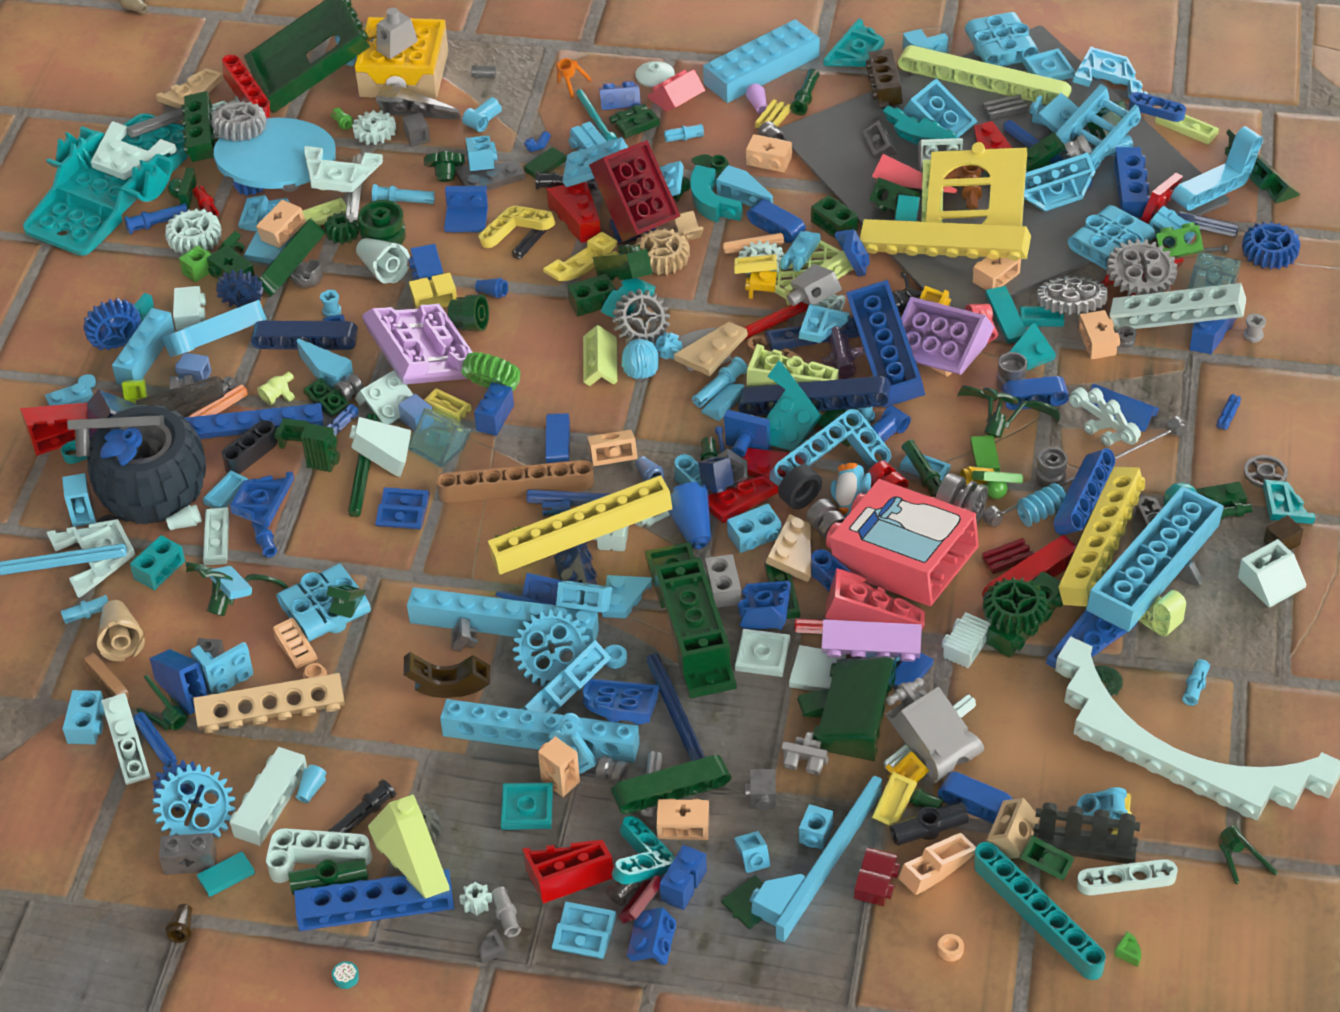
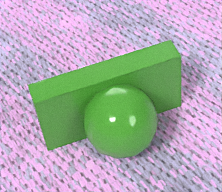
M972 471L973 480L987 481L988 496L995 500L1001 499L1007 494L1008 486L1006 482L1023 483L1022 474Z

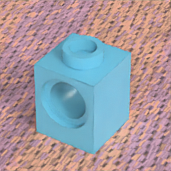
M809 804L799 827V843L810 848L815 847L823 850L833 827V811Z

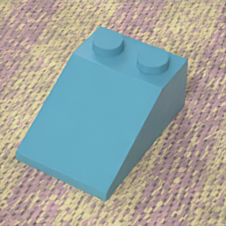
M937 79L933 80L911 98L902 110L909 118L914 117L919 122L924 117L930 121L935 120L943 129L952 130L957 135L956 138L962 136L978 122Z

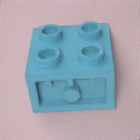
M245 642L214 659L209 652L205 653L199 645L191 649L192 658L200 662L206 690L210 695L224 693L229 688L247 680L254 674L248 646Z

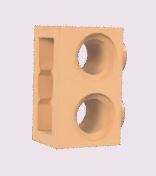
M556 736L548 743H544L538 751L541 782L553 783V790L564 797L580 783L577 751Z

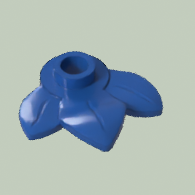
M135 427L110 431L104 436L107 442L101 448L100 457L103 459L117 456L121 466H124L136 455L137 448L142 443L141 432Z

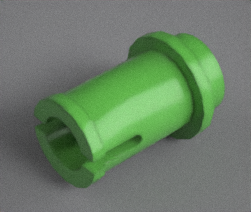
M338 107L332 110L337 115L331 112V117L338 122L341 129L348 130L352 127L353 118L350 115H346Z

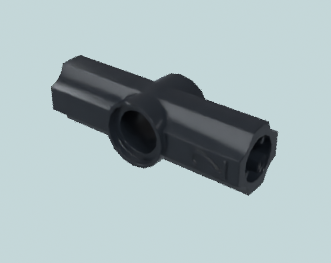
M959 801L938 809L925 807L916 816L891 823L889 829L895 845L899 846L921 838L924 840H934L942 831L967 824L969 817L966 807Z

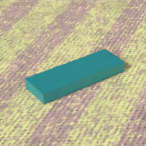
M1007 287L987 289L985 291L986 299L992 308V312L1007 344L1018 342L1027 330Z

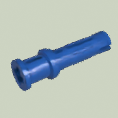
M184 203L156 212H141V215L133 217L125 216L124 221L128 233L133 234V231L144 228L148 230L152 225L167 222L173 219L174 215H180L181 211L188 212Z

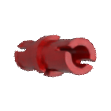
M196 186L192 193L198 201L199 208L201 210L205 209L206 212H212L214 216L218 217L219 211L214 205V199L207 194L203 186H199L201 191Z

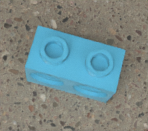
M490 136L465 138L470 171L494 169V161H497L495 142L490 141Z
M766 504L728 519L727 532L738 551L743 553L765 543L775 541L781 532V521L770 505Z
M573 581L558 582L556 606L595 612L609 611L612 587Z
M72 690L63 725L67 744L97 743L98 735H101L103 732V715H106L101 701L104 700L101 691Z

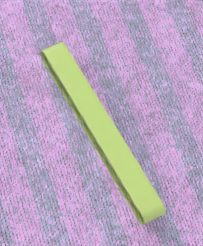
M913 45L907 46L898 59L899 67L907 72L1007 96L1020 94L1022 96L1021 99L1036 102L1039 95L1042 96V104L1048 105L1060 93H1063L1068 98L1072 91L1071 86L1064 81Z

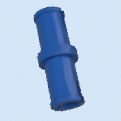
M251 522L255 532V541L260 545L263 556L265 555L266 558L275 556L277 548L273 542L274 536L272 531L268 527Z

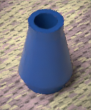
M502 278L477 280L475 290L477 293H483L500 299L508 293V282Z

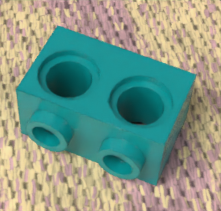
M160 535L139 556L133 559L130 567L134 580L155 591L186 561L182 546Z

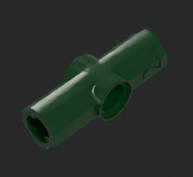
M365 858L336 863L333 860H323L316 867L292 871L288 874L292 895H295L294 891L305 888H318L331 884H346L359 880H368Z

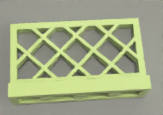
M821 240L815 250L821 248L824 251L813 252L809 261L802 267L809 268L814 264L834 271L837 279L853 270L844 251H840ZM813 258H824V260H812V259H813ZM791 263L788 269L793 268V263ZM779 267V272L776 274L778 280H776L775 293L785 298L789 306L791 304L787 300V295L793 292L791 281L805 270L783 271L784 269ZM793 277L790 280H781V278Z

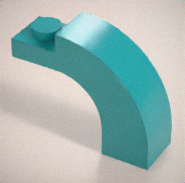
M696 165L691 174L690 184L692 201L697 211L705 218L714 222H718L720 217L740 221L743 216L742 201L715 194L713 192L717 184L715 169Z

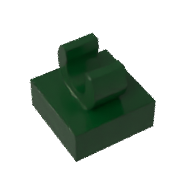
M235 230L222 242L219 249L227 245L232 250L237 249L242 253L245 246L238 242L241 235Z

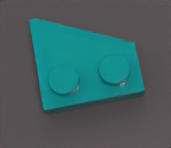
M1265 480L1263 491L1270 520L1278 521L1289 515L1296 523H1314L1316 519L1314 513H1308L1303 507L1304 501L1295 494L1294 489L1288 482Z

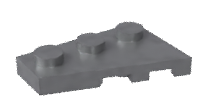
M518 161L494 163V169L470 171L469 165L455 166V174L462 186H487V191L525 179V173Z

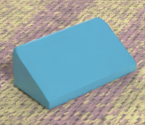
M728 384L701 410V413L720 421L724 417L726 410H731L740 401L741 391L745 388V385Z

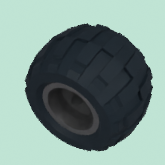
M159 405L134 406L121 410L110 418L164 415V425L97 428L96 434L91 437L90 456H87V471L94 493L109 512L117 515V518L126 522L134 521L137 524L166 521L167 517L190 505L199 497L206 473V458L203 445L195 429L177 411H170L167 407ZM130 427L139 429L142 434V443L137 448L134 458L127 464L121 466L117 456L103 459L100 457L101 448L107 442L104 438L107 433L115 429L125 430Z

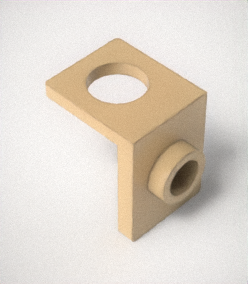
M694 211L681 213L680 217L674 219L677 231L681 233V236H685L687 241L701 238L703 226L698 227Z

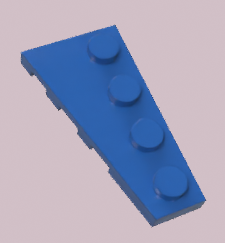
M1085 610L1047 657L1046 664L1054 669L1056 668L1057 657L1070 636L1092 646L1091 657H1093L1128 631Z

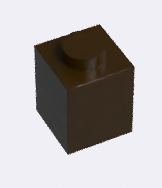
M1287 515L1266 526L1263 542L1265 545H1268L1278 539L1289 550H1292L1301 544L1304 529Z

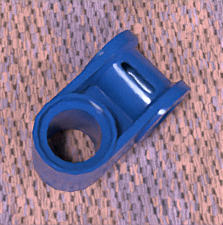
M819 549L814 551L811 556V576L830 592L836 569L850 572V570L832 556L829 551Z

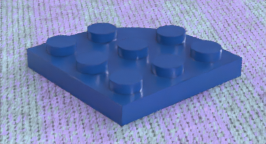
M590 679L583 688V703L586 708L598 715L607 717L606 719L610 722L624 720L631 721L634 724L649 723L659 696V685Z

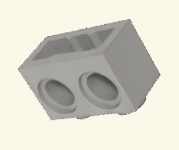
M733 554L705 558L704 570L717 608L738 605L741 601V586Z

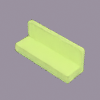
M597 325L583 336V382L591 386L602 377L615 384L617 383V338Z

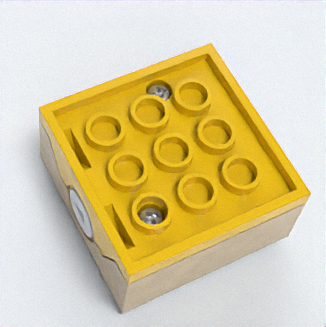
M368 17L365 31L369 36L367 41L370 48L358 55L355 63L359 97L373 98L377 96L383 85L398 84L401 87L437 100L449 51L445 20L410 18L418 42L389 59L377 51V24L385 18Z

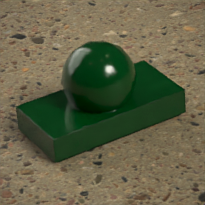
M186 168L183 180L179 178L173 179L168 185L169 194L179 199L180 205L185 203L187 210L190 208L194 196L192 193L193 189L197 186L195 170L193 168Z

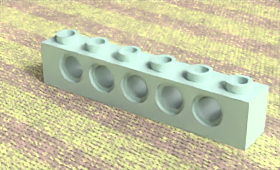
M1236 283L1113 298L1109 316L1113 321L1115 331L1124 326L1141 329L1238 318L1244 316L1246 296L1242 284Z

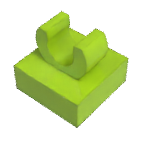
M145 379L122 382L125 400L132 403H146L148 401Z

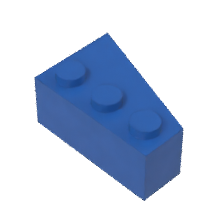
M1237 318L1194 322L1190 351L1212 354L1223 340L1228 329L1230 330L1233 327Z

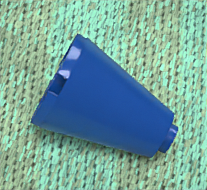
M691 482L674 487V492L670 494L672 509L668 510V513L685 540L691 544V547L702 549L711 541L709 501L706 485L703 484V487H701L698 482Z

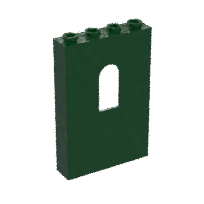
M351 0L322 1L244 55L254 80L269 100L270 109L274 113L370 48L367 41L369 36L363 29L364 26L357 17L358 14L352 7L353 3ZM337 35L340 37L339 43L333 49L310 64L306 55L308 52L332 36Z

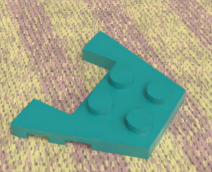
M778 360L767 377L783 387L785 391L766 419L770 420L771 446L793 452L803 444L822 415L798 385L786 366Z

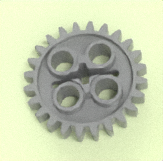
M1136 239L1134 244L1131 240H1128L1127 245L1121 242L1120 247H1114V251L1110 253L1106 266L1108 267L1107 274H1110L1109 280L1114 281L1113 286H1121L1120 292L1127 290L1128 296L1132 293L1140 295L1165 292V290H1170L1171 285H1174L1177 276V263H1174L1175 257H1169L1170 251L1163 252V245L1157 248L1155 241L1150 245L1147 239H1145L1144 243Z
M1065 276V279L1057 277L1056 281L1049 280V283L1044 282L1043 286H1039V289H1037V303H1040V307H1045V310L1051 309L1052 313L1059 311V314L1066 312L1068 315L1072 313L1079 315L1082 311L1084 313H1088V310L1096 311V308H1102V305H1105L1107 301V287H1104V283L1099 284V280L1093 281V278L1086 280L1085 277L1079 279L1076 276H1073V278Z

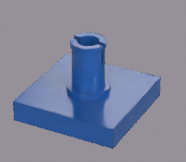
M726 410L724 415L725 444L733 447L732 452L740 457H744L748 448L771 450L769 419Z

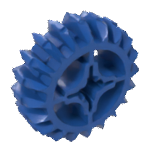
M1271 221L1270 224L1262 222L1261 225L1255 224L1254 227H1249L1243 236L1242 251L1244 256L1248 258V262H1253L1254 266L1260 265L1262 269L1268 267L1270 270L1272 268L1280 270L1281 267L1287 268L1289 264L1294 263L1299 255L1301 245L1298 238L1299 235L1295 234L1293 229L1289 230L1288 225L1281 226L1280 223L1273 224Z
M109 298L106 303L101 301L98 307L93 305V311H87L88 317L84 318L85 324L83 329L87 340H89L93 347H97L99 350L104 348L110 350L111 348L116 349L127 344L142 323L139 311L132 303L127 302L126 299L121 301L119 298H116L115 301H112Z

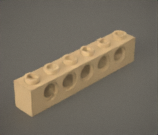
M340 673L193 698L197 726L200 731L204 730V733L219 731V727L229 726V729L243 727V723L253 722L255 725L268 722L267 719L276 717L277 720L291 719L293 714L299 713L302 716H310L316 714L317 710L326 709V712H334L340 710V706H345ZM321 690L325 692L324 699L321 701L313 700L312 695L315 691ZM296 694L301 697V701L297 705H290L288 703L291 695ZM268 699H275L277 704L273 709L268 710L264 708V702ZM244 703L252 704V710L247 714L239 711L240 706ZM220 707L228 709L227 715L223 718L215 716L216 710Z

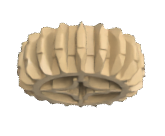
M656 228V231L648 230V234L642 233L641 238H637V242L634 244L635 246L640 245V248L647 249L652 272L657 273L658 276L660 274L667 276L670 272L675 274L676 270H682L683 266H687L690 257V246L686 237L681 236L680 232L675 233L674 229L667 231L666 228L663 230Z

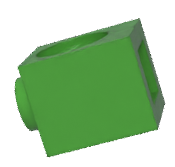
M200 246L191 249L179 257L182 274L195 283L209 274L207 257L212 254Z

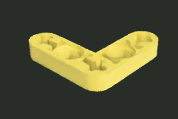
M511 206L504 210L479 234V240L482 247L490 248L497 245L516 226L548 230L555 225V220L550 211L523 206Z

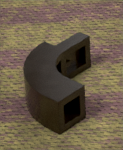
M412 652L404 656L403 675L415 682V690L422 694L439 698L463 697L474 694L490 685V665L474 655L452 666L431 664Z

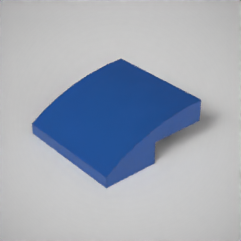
M384 487L375 525L378 527L421 530L428 507L429 491Z

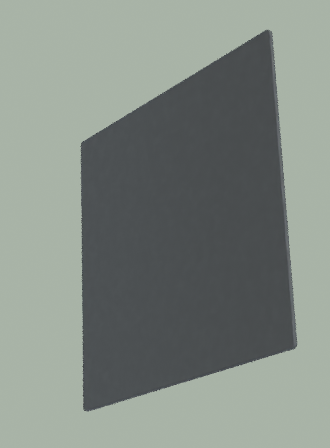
M1043 26L1029 29V35L1036 45L1038 53L1059 48L1076 74L1082 62ZM974 51L960 56L983 62L980 57L974 54ZM1022 62L1002 66L1029 73ZM914 74L900 80L903 104L890 106L894 109L897 107L903 110L911 98L937 78ZM1092 77L1089 87L1072 82L1073 78L1061 80L1071 86L1072 91L1068 99L1078 107L1086 101L1100 84L1107 87L1110 101H1122L1100 79ZM937 79L978 121L974 126L993 121L1013 148L1028 149V147L1003 130V124L1008 120H1012L1039 141L1053 133L1046 125L1032 123V114H1030L1032 101L1024 100V104L1028 106L1027 112L990 120L983 110V102L1009 96ZM872 91L778 128L785 135L784 141L792 142V150L833 195L843 205L858 214V222L862 226L864 219L895 221L896 216L892 214L894 210L889 208L886 211L874 207V202L869 201L877 179L872 177L881 157L875 158L862 132L879 120L886 128L897 151V154L890 155L889 157L920 171L918 162L919 145L897 136L894 125L888 122L883 110L887 106L879 107L878 100L873 99ZM1124 102L1125 107L1129 112L1131 109L1129 108V105ZM1142 117L1139 123L1126 134L1132 138L1133 147H1141V154L1145 155L1144 169H1147V181L1145 182H1149V195L1147 196H1151L1152 191L1175 173L1183 176L1181 183L1202 174ZM1086 125L1083 129L1090 133L1089 128ZM974 126L959 137L963 139L962 150H972V146L976 143ZM1096 130L1098 134L1097 138L1103 141V139L1100 136V132ZM1089 143L1091 149L1096 148V146ZM1062 151L1059 154L1064 159L1071 158L1067 151ZM1106 156L1101 161L1100 166L1095 170L1096 172L1092 177V186L1086 190L1083 199L1044 212L1024 199L1022 226L1027 227L1031 240L1027 259H1021L1020 274L1004 285L1007 287L1011 297L1091 263V261L1070 249L1068 238L1086 224L1088 216L1097 215L1108 205H1113L1120 209L1114 168L1115 156ZM981 170L980 178H986ZM981 185L982 197L978 200V208L974 210L989 209L991 185ZM951 186L959 190L957 194L943 192V211L970 210L966 208V200L962 198V186ZM911 189L921 194L917 222H921L922 190ZM885 191V192L883 193V195H882V199H883V200H886V199H887V197H888V191ZM1224 194L1192 210H1187L1171 199L1165 207L1175 211L1176 214L1178 212H1185L1201 216L1227 205L1229 198ZM987 217L942 219V223L982 224ZM906 253L889 254L922 291L925 286L944 292V290L949 291L951 307L965 310L967 304H989L985 296L986 290L973 283V268L977 262L982 261L986 257L972 259L967 256L952 258L946 255L932 257L926 254H917L915 256Z

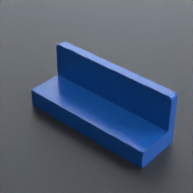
M1092 384L1091 390L1098 388L1102 392L1106 403L1110 400L1117 401L1127 423H1134L1140 431L1145 432L1151 417L1156 416L1158 413V407L1100 385Z

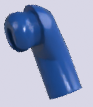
M543 131L537 141H534L533 138L526 139L524 142L525 147H527L526 150L534 152L544 149L551 135Z

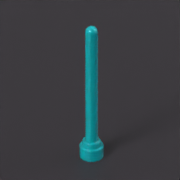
M578 89L576 91L577 97L606 141L617 139L615 133L608 131L584 91Z

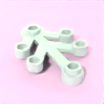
M1078 387L1071 392L1069 402L1073 407H1083L1101 419L1096 421L1091 419L1084 424L1086 433L1093 435L1100 429L1110 427L1118 431L1115 433L1107 431L1101 435L1100 440L1106 447L1121 440L1130 445L1138 442L1141 436L1139 428L1134 423H1127L1117 401L1110 400L1106 403L1102 392L1098 388H1094L1087 393L1085 389Z

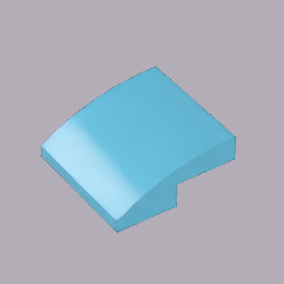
M266 195L247 198L238 224L239 228L257 231L256 225L281 200L287 202L289 200L281 198L269 201Z
M565 901L561 921L557 924L552 950L603 959L616 920V911Z

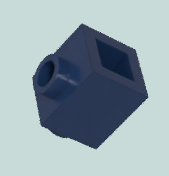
M712 457L698 462L702 487L704 484L706 489H711L713 493L725 491V487L734 485L730 458Z

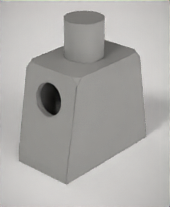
M389 8L387 10V17L377 24V51L391 59L418 42L411 19L399 12L397 8Z
M814 264L791 281L793 292L787 295V300L792 306L800 302L815 305L841 291L842 288L834 271Z

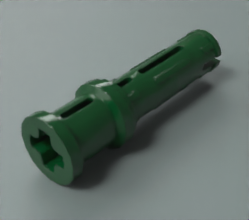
M816 69L808 70L801 89L796 92L795 100L790 105L791 111L796 115L806 114L808 110L807 105L812 101L811 94L820 76L819 71L814 75Z
M913 439L907 440L901 446L902 450L921 476L922 486L927 487L931 494L930 497H936L942 482L939 472L932 470L915 444V441Z

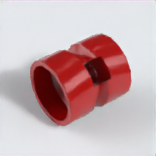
M886 461L877 462L868 471L871 475V488L878 479L906 489L908 488L909 482L899 472H896Z

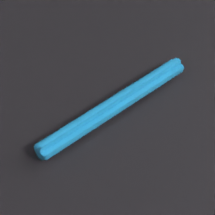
M121 543L0 561V575L122 558L127 556V547Z

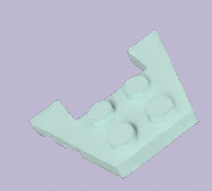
M113 121L95 152L91 164L94 169L125 180L131 177L133 166L138 169L140 168V160L147 163L155 154L165 155L168 152L173 154L177 150L175 144L162 139L149 151L122 142L120 140L127 135V126Z
M304 147L311 188L320 190L353 192L383 162L382 154L364 153L361 164L321 160L323 148Z
M118 519L89 524L88 528L76 530L75 527L67 528L66 532L56 533L55 530L47 532L55 552L75 543H79L81 549L121 543L127 547L126 557L88 562L91 569L69 578L78 598L82 597L136 555Z

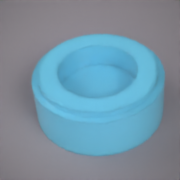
M610 645L605 648V651L611 657L605 664L607 667L617 669L626 664L627 652L624 647Z

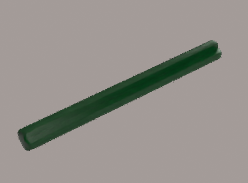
M376 414L366 415L365 419L378 422ZM360 453L358 455L348 507L349 516L359 517L361 515L371 462L370 459Z

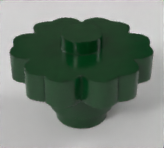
M440 151L425 155L424 166L434 167L438 182L453 181L455 166H463L465 164V155L461 153Z

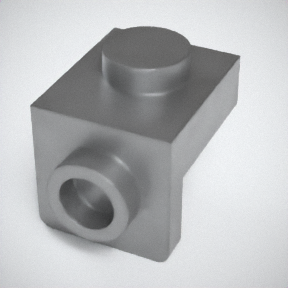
M729 449L716 456L730 458L734 485L729 487L734 488L739 482L745 481L747 478V461Z

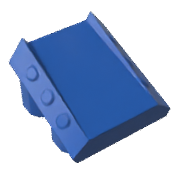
M789 581L746 584L742 590L743 600L738 603L741 618L740 626L743 629L749 630L769 628L781 630L786 623L791 583Z

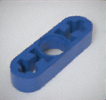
M1135 92L1130 95V109L1137 105L1139 106V111L1144 114L1173 122H1180L1185 119L1186 107L1181 103L1142 92Z

